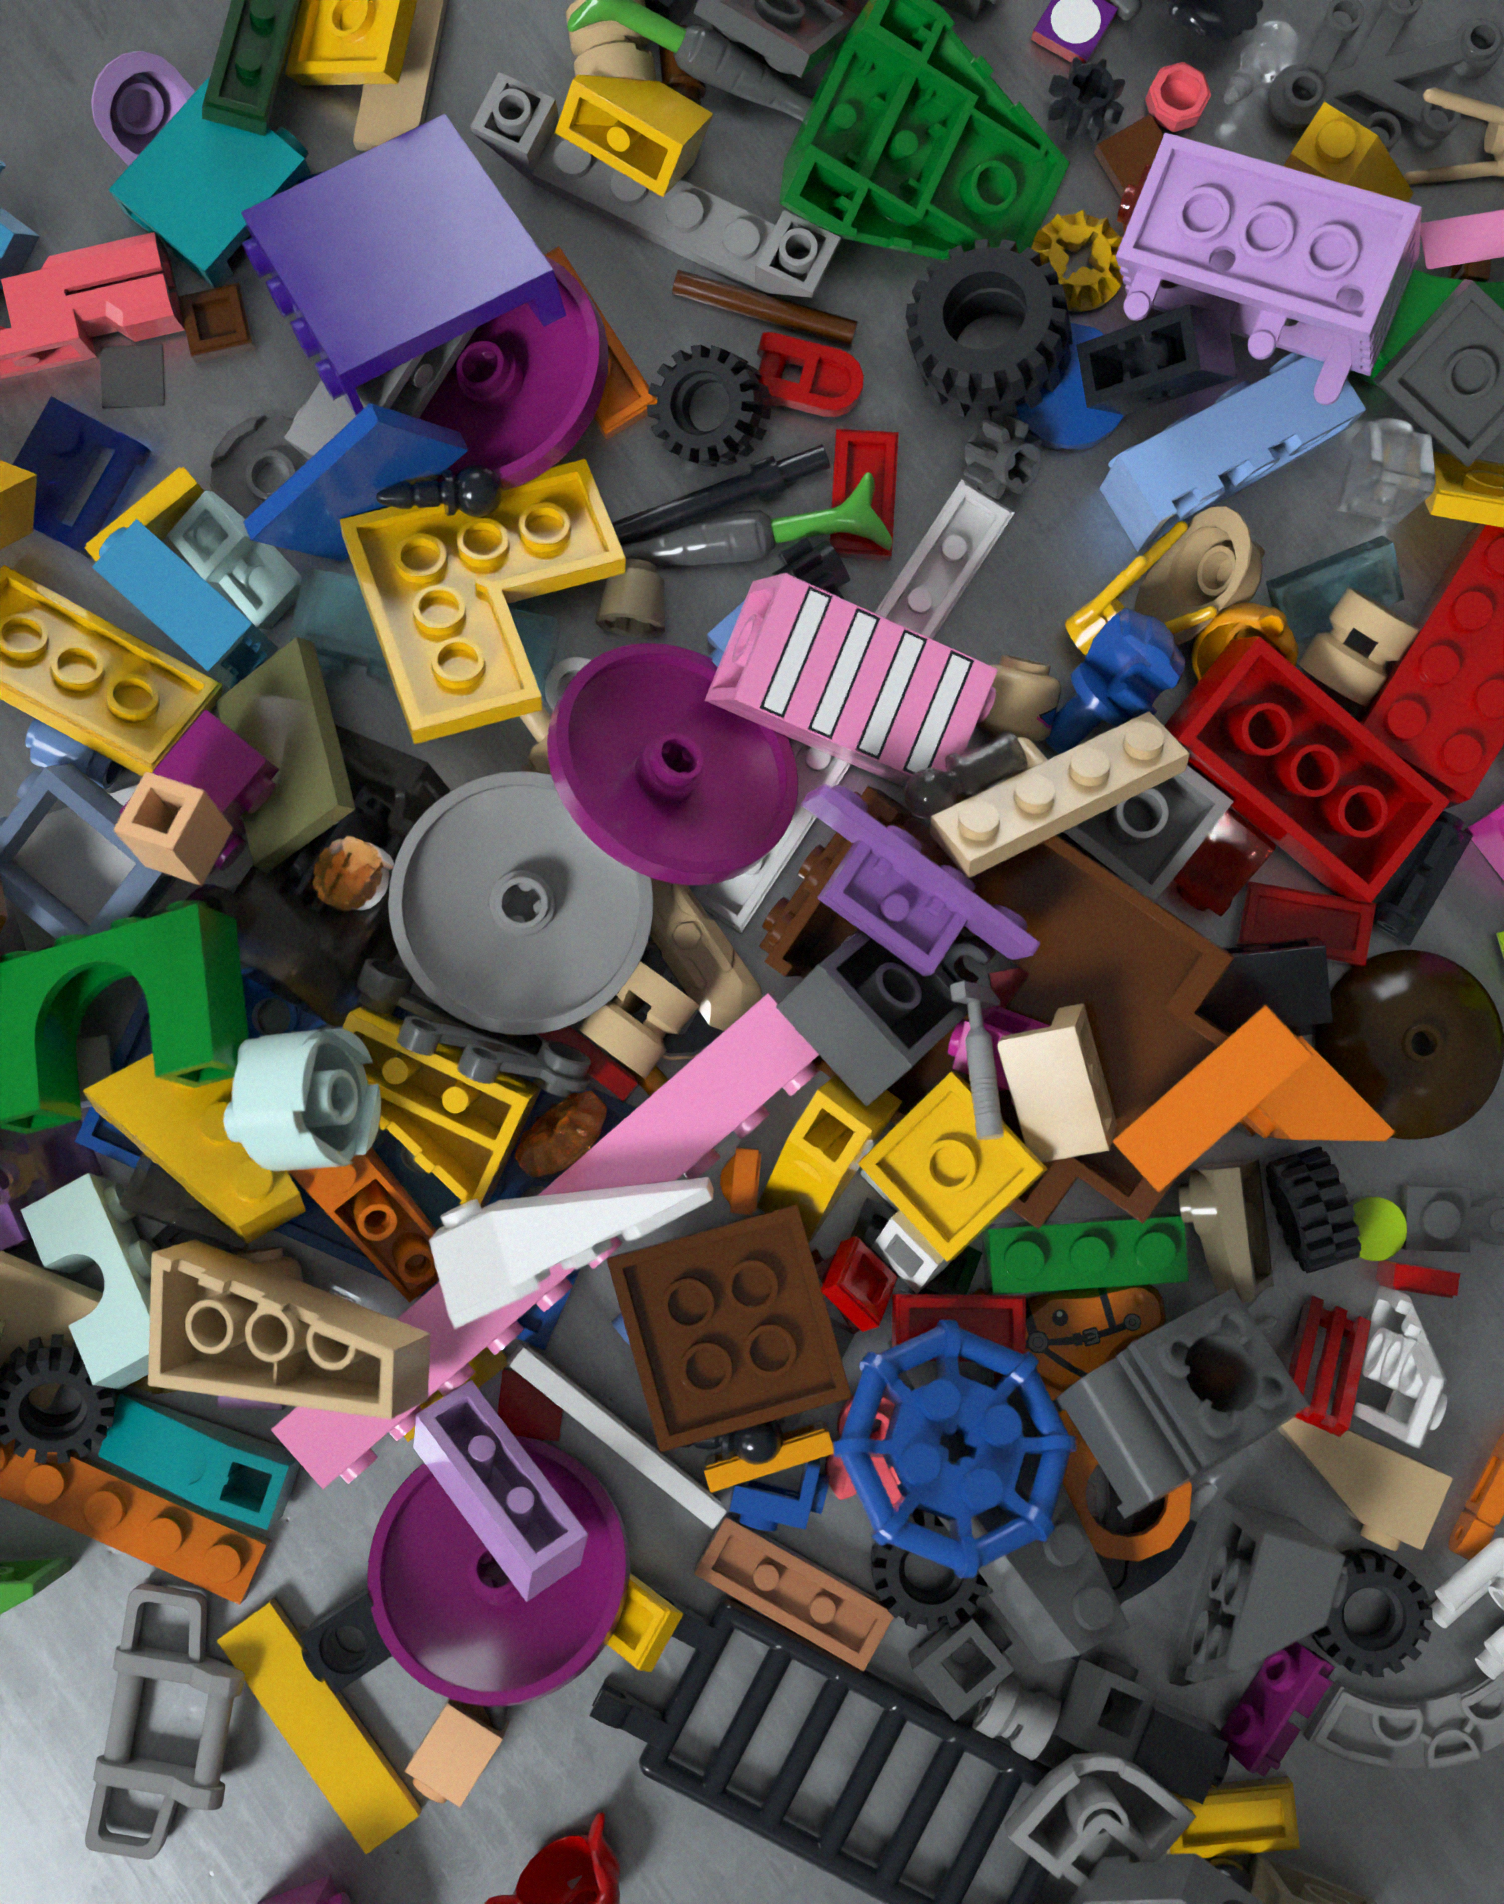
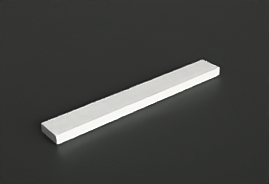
M961 480L875 611V614L933 640L1010 523L1014 512L966 481ZM792 739L790 745L797 766L798 797L796 809L786 833L777 845L756 866L746 873L720 883L697 885L692 893L703 909L742 935L818 818L801 805L802 801L810 791L824 784L832 788L835 785H839L852 764Z

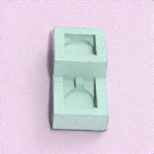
M205 490L167 536L205 581L219 583L258 629L270 630L309 585L274 546L250 539L243 522L246 520L213 491Z

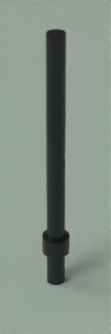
M821 444L778 461L775 460L774 456H770L749 464L750 471L611 522L621 546L757 495L760 496L761 500L786 492V484L831 468L825 448Z

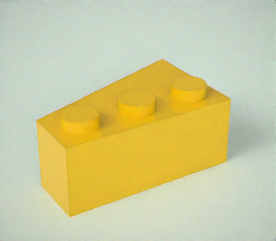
M364 1005L349 1012L341 1029H346L355 1034L366 1046L373 1063L363 1064L368 1085L379 1084L381 1096L379 1127L382 1130L386 1128L415 1156L413 1160L428 1174L432 1172L461 1199L460 1205L478 1199L481 1208H484L491 1199L541 1088L523 1077L499 1071L493 1084L474 1081L457 1070L464 1049L456 1045L439 1043L434 1055L417 1054L404 1048L397 1042L403 1020L391 1014L374 1011Z
M152 1053L83 1090L98 1114L110 1124L112 1123L136 1144L155 1164L157 1163L185 1187L187 1192L247 1244L306 1211L301 1195L287 1170L270 1171L261 1167L250 1157L242 1142H233L228 1137L224 1126V1113L226 1107L232 1102L234 1077L197 1088L155 1077Z

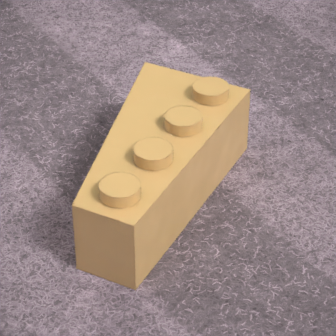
M196 1239L152 1252L148 1386L385 1419H393L428 1400L431 1333Z

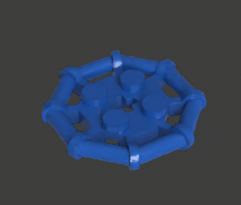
M939 1320L936 1328L879 1354L868 1352L860 1361L859 1367L862 1374L841 1438L833 1442L834 1457L842 1459L874 1529L871 1537L880 1546L890 1543L953 1569L958 1578H974L979 1568L1035 1540L1045 1542L1053 1533L1055 1528L1051 1520L1070 1453L1077 1451L1076 1437L1068 1434L1036 1368L1039 1360L1030 1351L1021 1354L959 1328L956 1320ZM958 1356L998 1372L1003 1376L993 1388L959 1375ZM936 1358L937 1380L911 1391L899 1379V1374ZM1015 1388H1017L1040 1437L1024 1438L1020 1416L1006 1401ZM884 1394L895 1405L884 1440L869 1439ZM957 1431L964 1437V1443L968 1446L969 1453L968 1457H962L957 1461L956 1465H952L947 1461L949 1450L940 1445V1437L951 1436ZM1024 1455H1042L1029 1501L1026 1503L1014 1491ZM884 1457L888 1468L893 1467L898 1476L900 1484L897 1485L901 1497L894 1506L871 1458ZM995 1505H998L1012 1519V1521L976 1539L972 1536L971 1517ZM915 1508H918L949 1521L950 1538L907 1521L909 1515Z

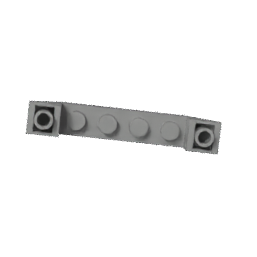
M498 71L470 129L474 135L533 184L750 290L763 293L813 297L840 243L841 237L786 210H783L775 225L682 179L664 197H661L557 135L555 130L559 121L556 99Z

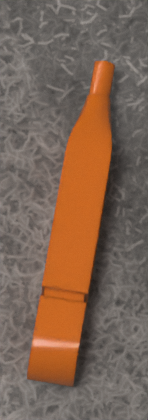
M1504 1433L1497 1441L1464 1506L1466 1509L1464 1512H1461L1450 1535L1449 1550L1469 1561L1490 1543L1496 1531L1494 1528L1496 1524L1499 1525L1504 1515Z

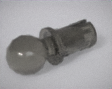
M1005 730L996 738L961 756L957 753H950L945 758L947 771L944 772L937 768L918 770L908 779L904 789L905 804L912 814L919 819L931 821V816L954 806L957 795L966 800L1003 778L1026 769L1027 758L1024 749L1017 737L1012 732Z

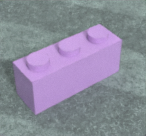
M472 1380L416 1414L413 1448L526 1602L581 1565L588 1533Z

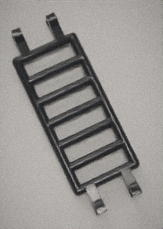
M652 1587V1590L684 1613L672 1637L695 1648V1651L663 1713L637 1701L623 1689L604 1680L592 1703L593 1708L589 1715L603 1724L616 1729H622L647 1743L638 1760L640 1772L657 1783L884 1904H961L1021 1784L1024 1783L1035 1789L1053 1769L1035 1759L1033 1761L1012 1750L1011 1746L981 1733L960 1719L954 1721L947 1712L866 1669L864 1671L858 1669L789 1628L736 1600L725 1599L721 1601L711 1620H708ZM734 1630H737L769 1647L702 1776L670 1759L669 1756ZM793 1660L825 1677L826 1680L760 1807L726 1789ZM851 1691L884 1710L819 1837H816L784 1820V1817L848 1692ZM908 1721L942 1740L877 1867L874 1868L841 1849ZM964 1752L999 1771L934 1899L899 1880ZM1029 1855L1005 1904H1035L1050 1871Z

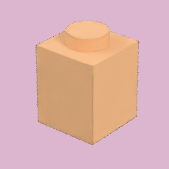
M145 772L113 831L145 867L203 886L233 827L205 791Z
M448 1698L415 1750L404 1772L414 1778V1786L427 1798L438 1803H445L449 1800L458 1807H461L502 1742L509 1721H506V1726L503 1730H496L492 1726L483 1706L471 1705Z

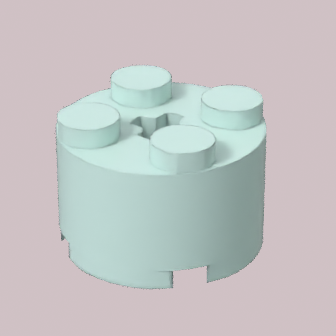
M341 1028L266 1035L260 1038L245 1040L238 1050V1066L234 1076L232 1102L226 1107L224 1113V1126L228 1137L233 1142H242L250 1157L261 1167L270 1171L340 1167L352 1164L353 1162L350 1160L355 1155H364L371 1148L378 1131L381 1113L379 1084L368 1085L363 1064L373 1063L366 1046L355 1034Z

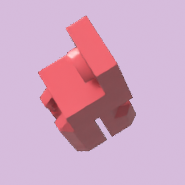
M155 232L51 255L48 256L40 270L1 279L12 328L6 329L0 326V380L97 358L92 337L119 331L129 339L137 342L184 331L185 327L177 292L169 293V290L177 288L167 249Z

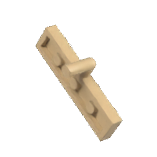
M1150 711L1049 760L1031 740L1019 737L1014 739L1009 746L1005 781L931 816L930 834L964 875L970 878L1186 771L1190 753Z

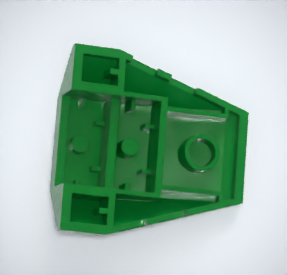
M869 0L836 49L784 160L779 204L812 224L841 238L949 261L950 255L948 251L959 245L962 246L964 252L974 250L975 240L989 239L991 248H999L1002 239L1016 242L1018 253L1021 254L1027 247H1032L1035 235L1045 219L1070 162L1021 102L1013 104L990 76L994 70L984 57L980 55L976 58L952 29L955 22L943 7L932 0Z

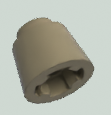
M626 559L625 573L607 578L595 618L596 624L601 629L613 634L634 638H652L665 633L664 579L657 574V567L654 564L644 560Z

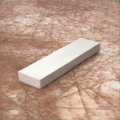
M520 1342L506 1361L512 1369L712 1530L726 1514V1505L717 1496L710 1493L706 1487L660 1452L526 1342L524 1344Z

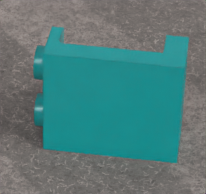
M208 77L108 190L128 217L147 233L155 232L169 252L209 286L218 288L222 287L233 275L226 261L250 235L241 212L292 188L296 182L300 184L313 176L305 160L309 152L285 128L279 127L274 133L268 127L266 136L202 119V105L210 79Z

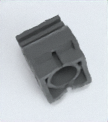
M1233 1288L1134 1341L1127 1349L1120 1352L1116 1358L1090 1372L1053 1400L1059 1413L1064 1410L1067 1411L1121 1499L1122 1504L1117 1508L1124 1519L1236 1455L1294 1418L1296 1413L1309 1406Z

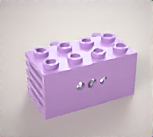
M1165 132L1116 254L1118 266H1121L1120 273L1124 276L1122 280L1126 284L1125 290L1128 293L1124 301V312L1129 319L1139 321L1149 314L1151 308L1166 313L1191 304L1227 314L1230 333L1249 338L1248 350L1255 359L1263 360L1272 355L1275 348L1278 347L1323 361V367L1314 387V398L1321 405H1331L1338 400L1350 370L1371 376L1419 257L1421 206ZM1162 280L1178 284L1171 289H1165L1160 286ZM1287 318L1299 321L1295 325L1285 326Z

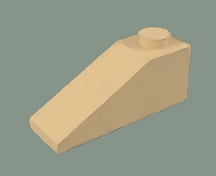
M1295 1417L1277 1428L1343 1510L1364 1524L1360 1532L1361 1536L1397 1552L1401 1541L1423 1550L1453 1480L1452 1477L1432 1466L1349 1429L1341 1437H1338Z

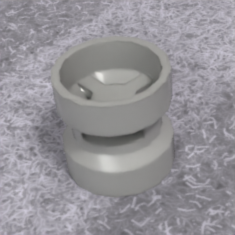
M1009 1674L980 1699L974 1714L972 1728L991 1738L1002 1736L1008 1739L1012 1750L1033 1761L1042 1752L1052 1735L1060 1714L1061 1701L1043 1691L1029 1692L1023 1688L1021 1679Z

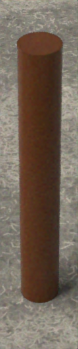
M679 269L673 284V295L850 346L853 343L858 325L856 320Z

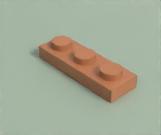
M728 1513L724 1515L694 1569V1575L862 1671L867 1667L894 1618L887 1611L884 1602L760 1531L740 1523L739 1519Z

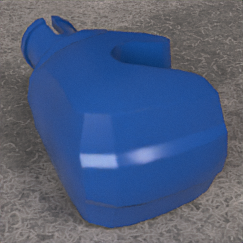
M1127 607L1117 612L1093 639L1084 662H1081L1070 674L1076 694L1056 713L1051 733L1045 739L1050 747L1059 754H1062L1076 747L1102 721L1118 727L1132 718L1134 719L1149 711L1152 715L1156 714L1157 710L1152 706L1154 701L1164 690L1174 689L1179 684L1185 667V658L1174 642V635L1165 624L1153 616L1143 615Z

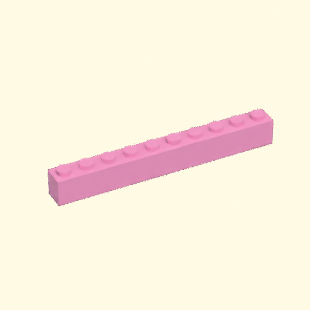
M769 992L537 1196L676 1181L683 1174L687 1179L699 1178L721 1158L714 1149L720 1141L732 1131L740 1139H743L770 1115L763 1106L768 1099L781 1088L789 1096H792L820 1071L812 1062L819 1054L776 1008L779 1001ZM617 1236L610 1239L613 1246L609 1250L597 1256L598 1259L589 1263L592 1269L596 1268L622 1244ZM560 1263L550 1267L551 1275L538 1283L540 1289L456 1329L449 1318L440 1281L396 1320L431 1333L428 1397L437 1389L443 1396H446L465 1383L475 1373V1370L468 1362L486 1346L496 1355L524 1330L517 1319L535 1303L545 1312L573 1287L566 1276L574 1270V1267L564 1270ZM418 1405L393 1419H385L297 1406L274 1426L271 1431L317 1484L324 1489L339 1475L347 1484L353 1481L378 1458L371 1450V1447L388 1432L396 1441L402 1438L415 1426L416 1414L422 1411V1408Z

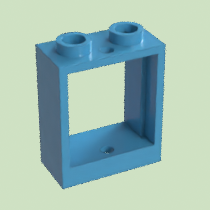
M137 519L128 528L121 527L114 531L102 544L99 550L100 559L92 568L205 670L229 689L233 688L262 665L278 650V647L248 618Z

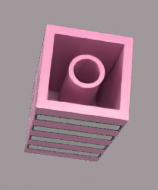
M783 573L752 582L705 701L907 789L949 792L952 783L957 784L962 779L970 763L971 749L967 745L976 723H982L993 706L996 689L992 687V683L998 669L789 574Z

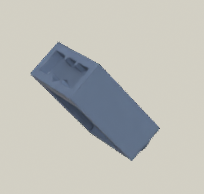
M72 764L39 767L26 777L17 790V796L21 799L8 817L0 818V876L4 896L55 939L66 935L85 934L91 936L110 930V924L113 921L122 918L141 917L147 919L177 880V877L145 867L113 831L122 815L119 811L123 808V805ZM58 798L136 863L90 925L13 861V858Z

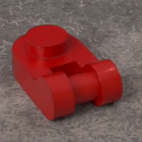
M762 333L757 355L761 357L758 371L763 377L758 381L767 386L770 393V398L762 399L763 405H781L823 417H838L847 414L857 405L862 395L864 375L859 362L851 354L841 349L779 333ZM794 364L803 367L799 383L782 379L785 365Z

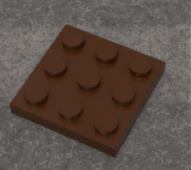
M798 1204L614 1255L606 1259L660 1452L852 1398L824 1296L820 1291V1282Z

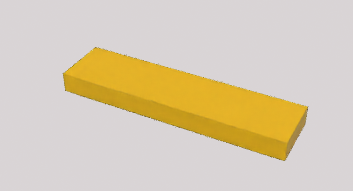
M272 1598L221 1635L217 1642L234 1667L245 1673L244 1681L367 1855L419 1817L422 1808L339 1691L335 1694L327 1680L319 1682L311 1674L302 1657L301 1650L305 1645L300 1639L301 1635L275 1598Z

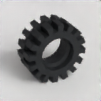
M701 344L691 346V354L679 350L671 355L676 363L675 366L671 367L663 363L657 371L658 374L665 378L662 385L659 386L651 383L648 394L658 397L657 404L647 405L648 416L658 420L657 424L651 426L655 437L665 440L662 446L670 453L679 455V458L707 467H717V463L726 466L737 463L735 455L740 454L747 457L755 450L749 444L752 438L762 441L766 430L758 427L760 419L770 420L771 408L764 406L762 399L770 398L768 387L758 381L763 376L757 368L747 364L749 361L720 347L711 345L710 349ZM713 382L720 383L725 388L729 397L728 414L723 423L717 428L701 431L693 424L690 418L689 408L692 397L701 386Z
M1317 1146L1268 1162V1165H1266V1172L1268 1174L1266 1180L1268 1187L1272 1191L1269 1195L1271 1203L1277 1211L1275 1216L1278 1225H1282L1284 1230L1283 1237L1285 1242L1291 1246V1254L1295 1261L1299 1262L1302 1271H1306L1308 1274L1358 1258L1360 1256L1361 1243L1357 1238L1360 1236L1359 1227L1353 1220V1216L1356 1215L1353 1205L1348 1203L1346 1186L1344 1183H1340L1339 1171L1335 1164L1331 1165L1329 1154L1326 1151L1323 1152L1322 1147Z
M52 1334L50 1347L43 1346L41 1337L29 1340L27 1353L18 1346L11 1352L9 1364L3 1362L0 1368V1440L6 1445L15 1439L13 1453L24 1458L29 1448L36 1450L34 1462L46 1464L47 1453L57 1452L58 1464L70 1462L71 1449L73 1448L76 1449L80 1457L91 1452L92 1440L100 1445L107 1436V1426L111 1427L114 1419L117 1389L92 1384L75 1340L72 1348L63 1346L64 1334ZM47 1383H60L77 1390L81 1397V1403L75 1410L65 1414H47L31 1405L29 1395L37 1386Z
M915 1508L909 1515L907 1521L950 1538V1532L938 1516ZM876 1543L875 1547L872 1546L870 1556L872 1562L871 1572L880 1601L883 1600L887 1611L895 1619L900 1616L909 1627L917 1629L918 1624L926 1625L928 1631H939V1624L949 1622L950 1628L961 1624L959 1617L967 1612L972 1616L978 1609L976 1601L979 1596L985 1598L988 1585L979 1571H977L974 1578H958L955 1572H953L951 1579L943 1587L936 1590H922L910 1583L905 1575L904 1567L906 1558L910 1553L909 1551L890 1543H886L883 1546Z
M1362 1548V1554H1357L1351 1549L1341 1551L1340 1554L1345 1557L1343 1567L1348 1571L1346 1592L1339 1607H1331L1326 1625L1315 1630L1312 1638L1339 1666L1343 1665L1351 1673L1362 1676V1671H1366L1370 1676L1376 1678L1384 1677L1383 1669L1389 1668L1395 1674L1405 1670L1406 1668L1401 1660L1409 1656L1413 1661H1416L1422 1654L1415 1647L1418 1640L1421 1639L1428 1643L1431 1631L1424 1626L1425 1620H1433L1432 1608L1424 1603V1599L1429 1597L1424 1586L1415 1580L1417 1577L1408 1569L1385 1554L1382 1556L1374 1550ZM1364 1588L1381 1590L1387 1596L1390 1603L1388 1623L1380 1632L1371 1636H1359L1352 1633L1344 1619V1608L1348 1599L1355 1592Z

